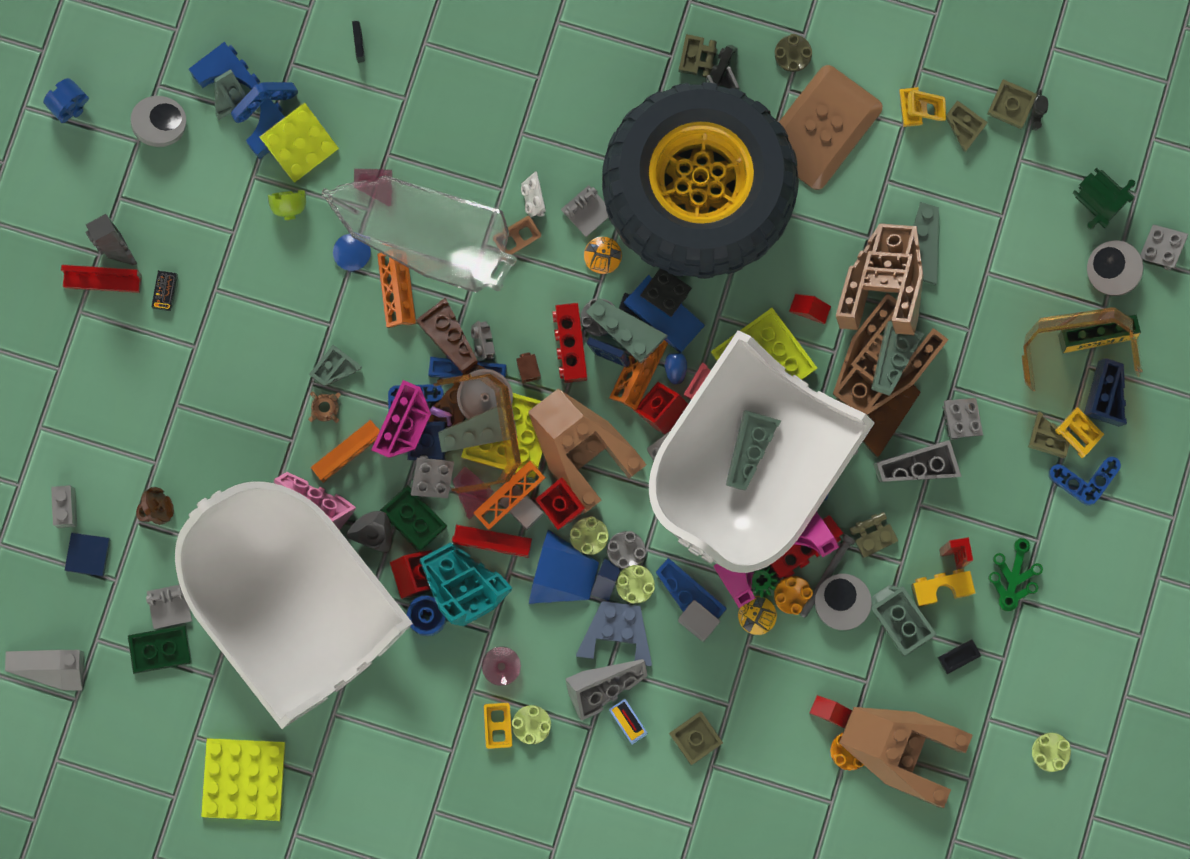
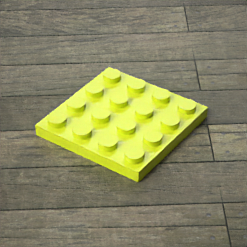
M770 308L740 330L760 344L777 362L786 368L784 371L792 377L796 375L803 380L818 369L773 308ZM734 335L711 351L716 361H718Z
M513 393L512 409L518 438L464 448L461 458L515 474L529 461H533L539 467L543 453L528 411L541 401ZM534 470L527 477L535 479L536 473Z
M207 738L201 817L280 821L286 742Z

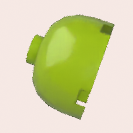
M297 190L298 193L284 191L267 195L270 209L277 216L284 217V220L296 219L295 215L302 213L306 206L305 190Z

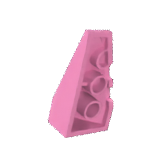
M289 472L274 479L275 484L290 488L310 499L325 512L339 530L356 510V507L337 494L332 496L325 493V489L322 487L314 488L309 485L308 481Z

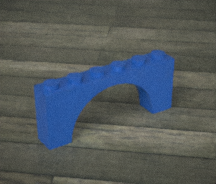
M225 42L189 68L191 75L202 89L214 83L215 78L230 69L238 82L250 90L260 83V80L254 73L251 75L247 71L249 67L243 59L239 61L236 57L238 53L233 46H227ZM265 100L260 105L258 125L253 134L246 140L248 146L259 160L270 152L259 137L285 118L281 113L283 111L282 107L278 102L273 103L272 100Z

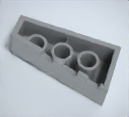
M950 440L873 464L879 482L961 477Z

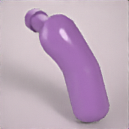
M436 407L430 409L431 414L437 417H447V426H452L450 418L452 415L449 412Z

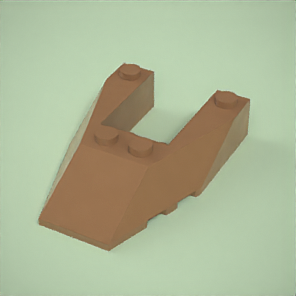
M879 224L867 241L868 244L865 249L858 254V259L854 265L848 269L836 312V319L840 329L858 330L869 290L899 293L892 317L895 334L914 335L919 317L923 284L917 226Z
M888 293L852 337L833 391V395L843 403L866 415L914 385L949 340L933 328L912 354L892 393L886 395L872 390L883 336L880 334L885 329L887 322L892 320L897 302Z
M559 388L528 411L548 469L557 480L561 477L564 478L584 505V514L597 505L601 499L578 470L604 449H606L628 479L647 465L635 449L607 420Z
M853 707L839 744L863 763L884 784L934 806L944 808L951 789L912 772L926 738L959 753H966L973 735L917 712Z

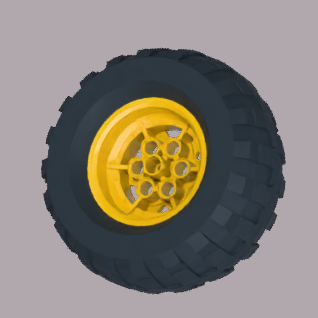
M702 82L701 85L679 84L672 86L669 90L656 92L644 99L642 104L626 114L616 132L613 133L608 144L602 169V191L606 211L623 243L638 254L647 264L653 267L657 266L660 269L666 270L669 274L681 277L713 278L716 275L735 273L753 261L759 260L779 240L785 231L794 210L798 193L797 157L784 127L770 114L771 112L759 101L748 98L746 93L738 89L719 87L715 83ZM692 150L690 159L678 156L685 151ZM713 152L721 155L726 161L715 162ZM703 158L707 161V163L705 165H699L697 163V160ZM681 166H687L689 168V172L682 173L679 170V168ZM719 169L723 174L715 176L712 171ZM665 173L673 179V182L666 187L664 182ZM735 180V190L732 193L726 185ZM684 184L688 189L682 192L677 187ZM712 188H718L720 189L721 193L718 195H714L711 193L710 190ZM696 195H700L703 198V201L699 203L695 202L693 200V197ZM684 204L685 210L680 208L678 205ZM710 207L717 209L716 211L708 213Z

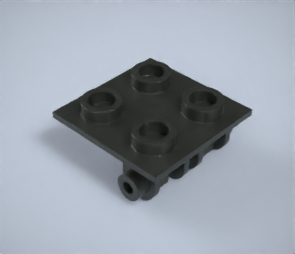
M659 269L640 296L672 317L681 303L687 298L692 287L676 276L669 274L666 270Z

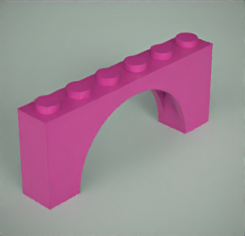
M817 511L794 543L816 550L822 558L839 548L834 536ZM718 564L713 566L738 608L755 599L752 591V576L754 572L737 573L727 570Z

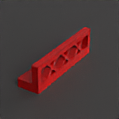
M61 265V271L64 273V288L140 293L142 274L137 269Z
M456 525L452 543L529 558L532 538Z
M969 537L949 540L939 549L941 557L954 555L957 570L963 569L973 561Z

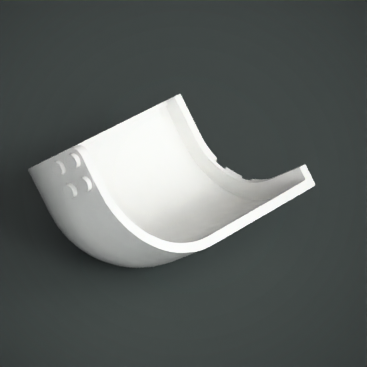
M741 331L736 332L659 448L650 473L649 497L657 519L679 539L678 542L687 548L689 547L688 550L696 556L702 555L701 558L708 563L714 562L732 572L748 573L769 566L793 546L865 439L874 422L865 413L841 403L819 390L818 392L813 391L808 387L809 384L796 375L792 377L784 371L786 368L777 362L751 336ZM750 411L781 420L779 427L776 428L773 434L774 437L765 450L763 458L760 459L756 467L757 470L747 489L740 490L726 486L743 412Z
M246 482L228 488L223 492L219 490L210 499L204 498L198 502V508L189 514L190 518L186 521L178 535L175 548L176 572L189 608L200 625L281 729L323 703L330 694L335 691L338 692L368 668L377 656L380 657L413 624L325 512L307 497L285 486L269 482Z

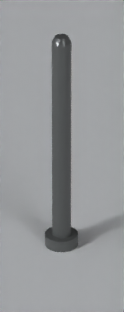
M845 534L843 535L842 539L844 541L815 587L812 597L804 605L800 613L801 617L805 618L808 616L815 604V595L819 586L832 576L850 544L854 545L855 540Z

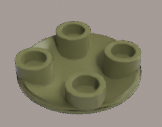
M790 34L782 38L775 48L776 62L786 71H800L807 67L812 58V48L809 42L796 34Z

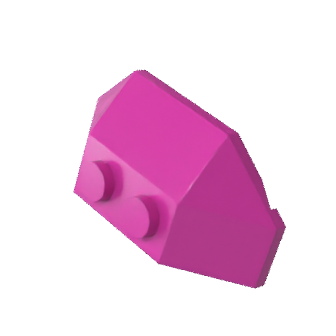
M405 380L402 381L371 449L372 451L391 458L416 449L431 416L421 387Z

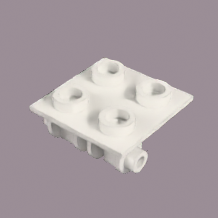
M534 172L521 183V193L525 198V211L531 219L536 215L542 217L545 215L544 212H546L538 174Z

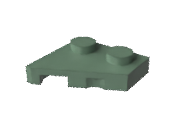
M231 69L214 79L215 111L218 120L230 114L246 96Z
M332 345L309 375L326 387L360 371L362 366Z

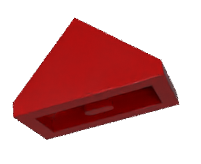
M795 294L789 312L825 325L831 306L815 296Z
M817 695L809 713L845 729L852 710L838 702Z

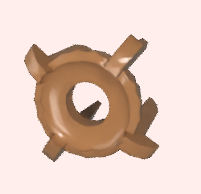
M312 391L310 395L314 400L311 404V417L308 420L312 422L315 419L319 421H330L333 419L338 423L340 420L336 417L339 410L337 400L341 394L338 392L335 395L321 394L317 396ZM321 403H329L330 409L328 412L324 413L319 410Z

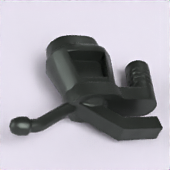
M1040 89L1037 91V98L1034 100L1031 113L1033 117L1032 130H1038L1042 127L1041 118L1048 111V99L1045 96H1041L1042 90Z

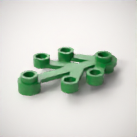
M1020 538L1014 543L1016 556L1012 572L1005 563V556L1002 553H997L993 557L994 564L998 565L1008 582L1006 591L1000 582L1001 576L998 572H992L988 576L989 582L995 586L1000 595L998 603L1004 611L1014 610L1018 605V600L1038 591L1037 583L1030 582L1026 585L1025 589L1015 593L1018 584L1043 572L1042 565L1036 563L1029 570L1020 574L1024 554L1030 549V543L1025 538ZM1021 542L1025 543V549L1019 547ZM997 556L1002 557L1001 563L996 561ZM1034 566H1038L1040 568L1039 573L1034 572ZM993 574L997 575V581L991 579ZM1029 585H1034L1035 591H1030ZM1006 598H1010L1012 600L1011 605L1006 604Z

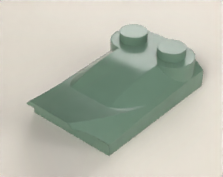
M889 585L871 597L872 611L903 656L913 652L936 636L935 631L903 586Z

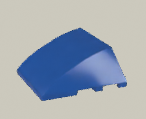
M548 530L528 604L590 600L599 562L589 555L579 552L572 544Z

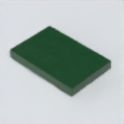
M407 485L380 511L384 512L388 516L390 523L418 552H421L447 528V525L419 496L411 495L412 489Z
M186 625L128 635L133 674L192 664Z

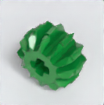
M769 566L765 571H763V568L759 571H754L752 576V589H755L753 592L754 596L757 592H760L759 596L763 598L764 591L770 596L771 592L768 588L775 591L776 587L771 583H777L778 579H771L776 573L774 571L769 574ZM760 576L764 577L763 580L766 579L763 586L756 582Z

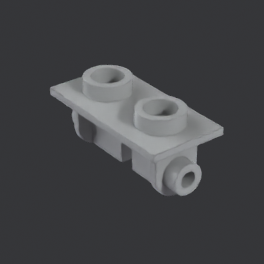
M477 321L471 326V337L475 342V356L478 358V362L484 359L493 360L495 355L493 342L486 343L487 339H492L490 325L487 322L480 323V321Z

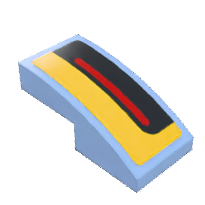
M626 699L609 709L631 744H634L648 734Z

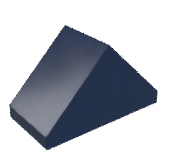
M604 559L591 595L609 602L621 568L613 565L611 561Z

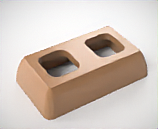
M526 216L496 234L493 239L503 255L509 257L539 239L541 233L531 217ZM525 227H528L532 233V237L527 240H523L519 234V231ZM508 237H512L516 243V247L511 250H507L502 243Z

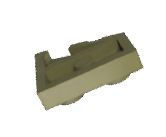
M958 100L946 115V119L964 152L969 149L988 123Z
M1038 411L1028 447L1066 458L1070 443L1061 434L1058 435L1055 432L1057 426L1054 423L1051 424L1043 417L1044 414Z

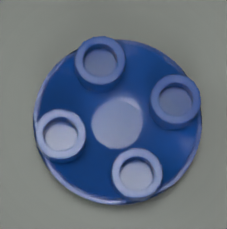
M346 234L336 241L333 248V257L338 266L354 272L363 268L368 263L371 257V248L364 237L358 234Z

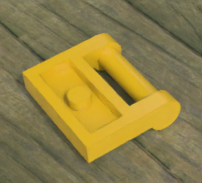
M1078 407L1055 429L1058 435L1061 434L1078 451V455L1081 458L1085 457L1104 436V433ZM1067 427L1086 444L1085 447L1066 429Z

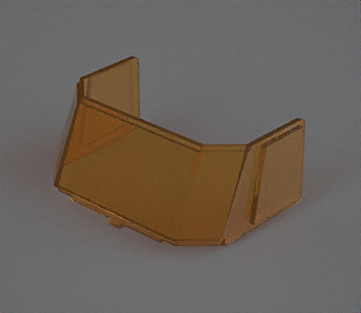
M1115 307L1040 318L1025 335L1022 363L1026 385L1032 391H1036L1030 343L1038 333L1113 322L1130 333L1134 369L1137 376L1140 377V372H1143L1139 339L1135 337L1133 319Z
M471 374L440 379L437 380V383L433 384L434 386H445L481 380L495 392L507 466L498 480L452 488L451 490L456 491L457 494L491 488V485L509 482L521 464L509 389L491 374L473 377Z

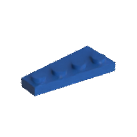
M668 558L656 571L657 576L683 612L693 600H696L717 619L726 611L727 608L671 559Z

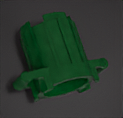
M1095 168L1094 171L1097 174L1094 176L1090 173L1079 184L1081 191L1078 193L1074 190L1073 194L1095 216L1087 224L1089 230H1093L1097 223L1106 228L1110 223L1109 221L1124 205L1134 199L1135 196L1129 192L1135 186L1134 180H1129L1122 189L1103 170Z

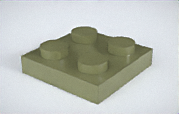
M1003 79L987 114L1022 129L1037 94Z
M701 711L669 733L691 766L723 744Z

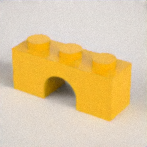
M964 568L954 570L952 575L946 576L945 573L936 574L934 579L927 580V577L915 579L916 583L911 585L917 607L937 603L936 591L940 586L950 588L954 599L975 594L971 572L964 571Z

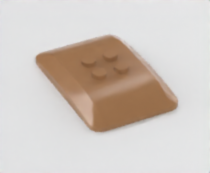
M830 65L823 66L779 121L786 130L789 142L795 151L798 164V178L815 190L822 189L881 114L883 107L877 98Z

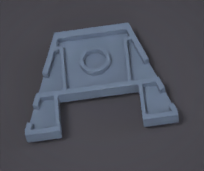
M602 601L576 657L594 659L596 639L636 644L634 661L643 659L645 665L651 667L652 662L641 607Z

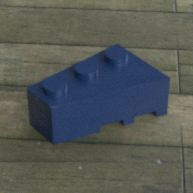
M1108 358L1098 361L1084 411L1087 417L1118 427L1127 424V418H1125L1126 400H1124L1125 378L1123 363Z

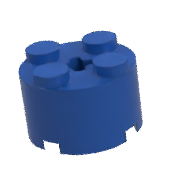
M66 78L55 85L57 89L54 91L50 90L43 101L61 123H65L73 116L75 118L79 117L83 113L82 107L89 100L87 94L74 81Z
M425 595L414 599L407 610V616L413 623L410 627L419 635L433 636L439 633L446 625L447 618L441 613L435 598ZM426 611L429 614L432 613V615L430 616V620L428 621L426 619H422V617L424 616V612Z

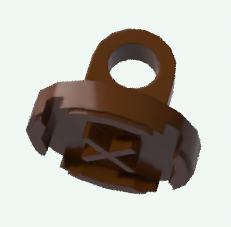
M151 487L143 492L141 503L136 510V516L140 521H152L155 524L162 525L169 522L171 517H173V503L169 496H165L163 493L165 491L161 488Z

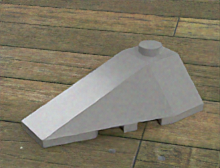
M6 651L5 671L61 690H83L84 651Z
M641 659L586 670L566 678L568 694L579 719L582 721L598 714L603 710L605 704L611 700L614 702L618 699L617 695L625 689L630 690L647 677L645 661Z

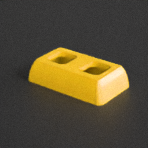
M912 90L908 94V114L936 121H945V97ZM914 101L919 102V112L914 111ZM927 104L934 106V115L927 113Z
M485 704L486 748L511 747L510 704ZM502 710L504 712V721L492 722L491 712ZM494 730H504L505 741L494 742L492 732Z

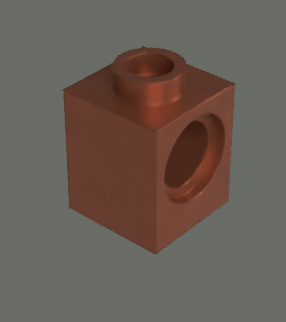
M524 353L519 355L520 358L516 360L522 384L541 379L535 354Z

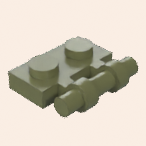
M686 34L678 72L697 75L699 68L704 70L702 76L707 78L714 67L713 59L717 54V41L710 40L709 46L703 45V37ZM701 52L707 54L705 62L700 61Z
M884 512L878 515L874 514L870 519L864 522L859 521L855 523V526L849 528L852 535L859 533L861 538L855 540V543L863 558L898 542L891 525L888 524L883 527L881 521L887 519ZM874 525L876 531L867 535L865 529Z

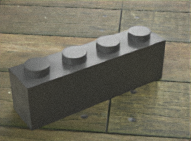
M107 214L86 224L88 229L86 235L101 255L105 254L109 259L130 265L137 264L123 236Z

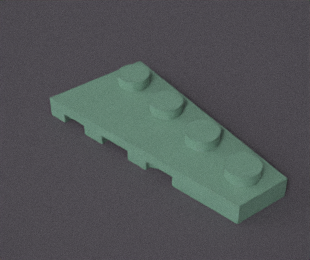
M920 202L913 226H917L923 281L936 285L939 207Z
M600 298L586 311L597 324L640 364L668 337L663 332Z
M887 322L872 390L886 395L892 393L924 333L915 330L914 335L895 334L892 322Z
M511 400L438 432L441 451L446 452L518 438Z
M750 411L743 412L726 486L740 490L747 489L757 470L756 467L760 459L763 458L765 450L774 437L773 434L776 428L779 427L781 420Z

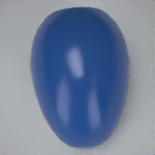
M682 353L668 354L665 359V372L672 384H681L686 376L687 360Z

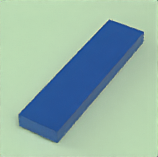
M430 357L429 377L458 380L462 376L461 371L450 359ZM477 363L485 369L500 373L504 377L506 375V364Z

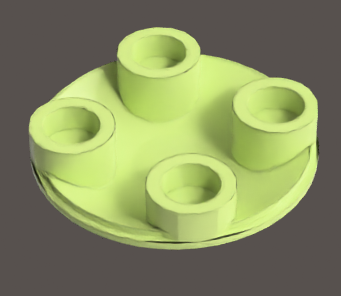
M593 516L578 520L570 531L572 546L585 555H594L601 552L607 545L609 538L605 524Z
M631 565L623 569L616 580L618 594L623 600L632 604L646 601L655 589V582L651 572L640 565Z
M529 705L517 711L512 720V729L515 736L521 742L538 744L549 735L551 720L544 709L535 705Z
M1045 733L1039 736L1033 744V760L1044 771L1056 772L1062 770L1070 760V744L1063 736L1057 733Z

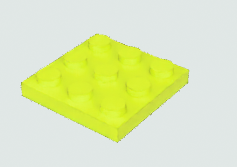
M306 103L300 105L259 137L294 183L339 149Z

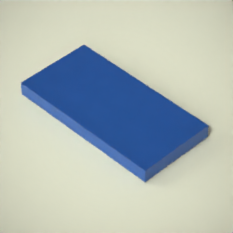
M648 275L623 303L646 324L666 334L668 337L665 341L677 352L681 353L705 325L682 304L673 316L670 317L640 296L652 280V277Z

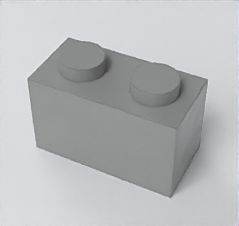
M71 485L51 487L53 525L57 528L77 527L75 488Z
M516 485L513 488L512 496H520L523 493V486L519 488ZM530 493L509 511L526 530L544 515L537 501L533 502L528 497ZM503 497L500 503L505 509L509 506V498Z

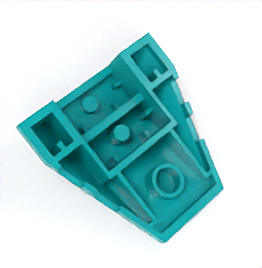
M452 543L420 558L421 566L438 608L451 624L464 627L494 610L512 591V587L496 571L493 573L488 570L482 562L477 563L470 558L468 553Z

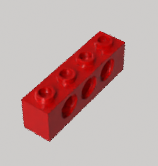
M578 303L555 305L556 311H552L553 323L557 322L558 330H554L555 340L560 342V348H557L558 360L562 359L563 366L559 367L560 378H564V383L587 381ZM570 321L573 325L571 328L565 329L562 327V323ZM567 339H572L575 344L573 347H566L564 342ZM569 358H575L577 363L574 366H569L566 361Z
M829 514L823 521L838 543L842 540L840 536H842L843 532ZM793 544L783 556L769 566L773 572L775 571L778 579L781 580L783 577L793 576L795 574L793 570L797 567L804 568L810 563L809 559L812 556L819 557L820 554L812 548L809 554H804L801 551V545ZM788 555L793 556L795 564L788 565L785 562V557Z

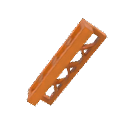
M392 248L378 253L386 327L392 328L401 324H416L407 250ZM389 256V263L386 266L384 257ZM389 274L391 275V279H392L391 282H390V285L388 284V281H387V278H388ZM391 293H393L394 300L392 303L390 302ZM394 311L396 312V321H392Z
M664 340L641 364L638 361L635 363V358L630 354L628 358L631 362L627 368H623L609 398L636 410L668 343ZM632 371L633 374H632L631 378H629V379L627 380L626 377H627L628 373H630V372ZM624 388L625 391L622 397H618L620 390Z
M369 420L310 468L324 483L371 446L380 432L379 428Z
M533 461L526 463L473 512L488 530L546 478ZM534 470L540 478L534 483H527V476ZM518 484L523 485V493L520 496H512L513 488ZM503 497L509 498V506L506 509H498L500 500ZM489 511H495V519L489 524L483 517Z

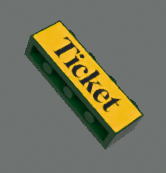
M1136 314L1061 329L1058 337L1062 353H1068L1134 340L1139 337L1141 330Z

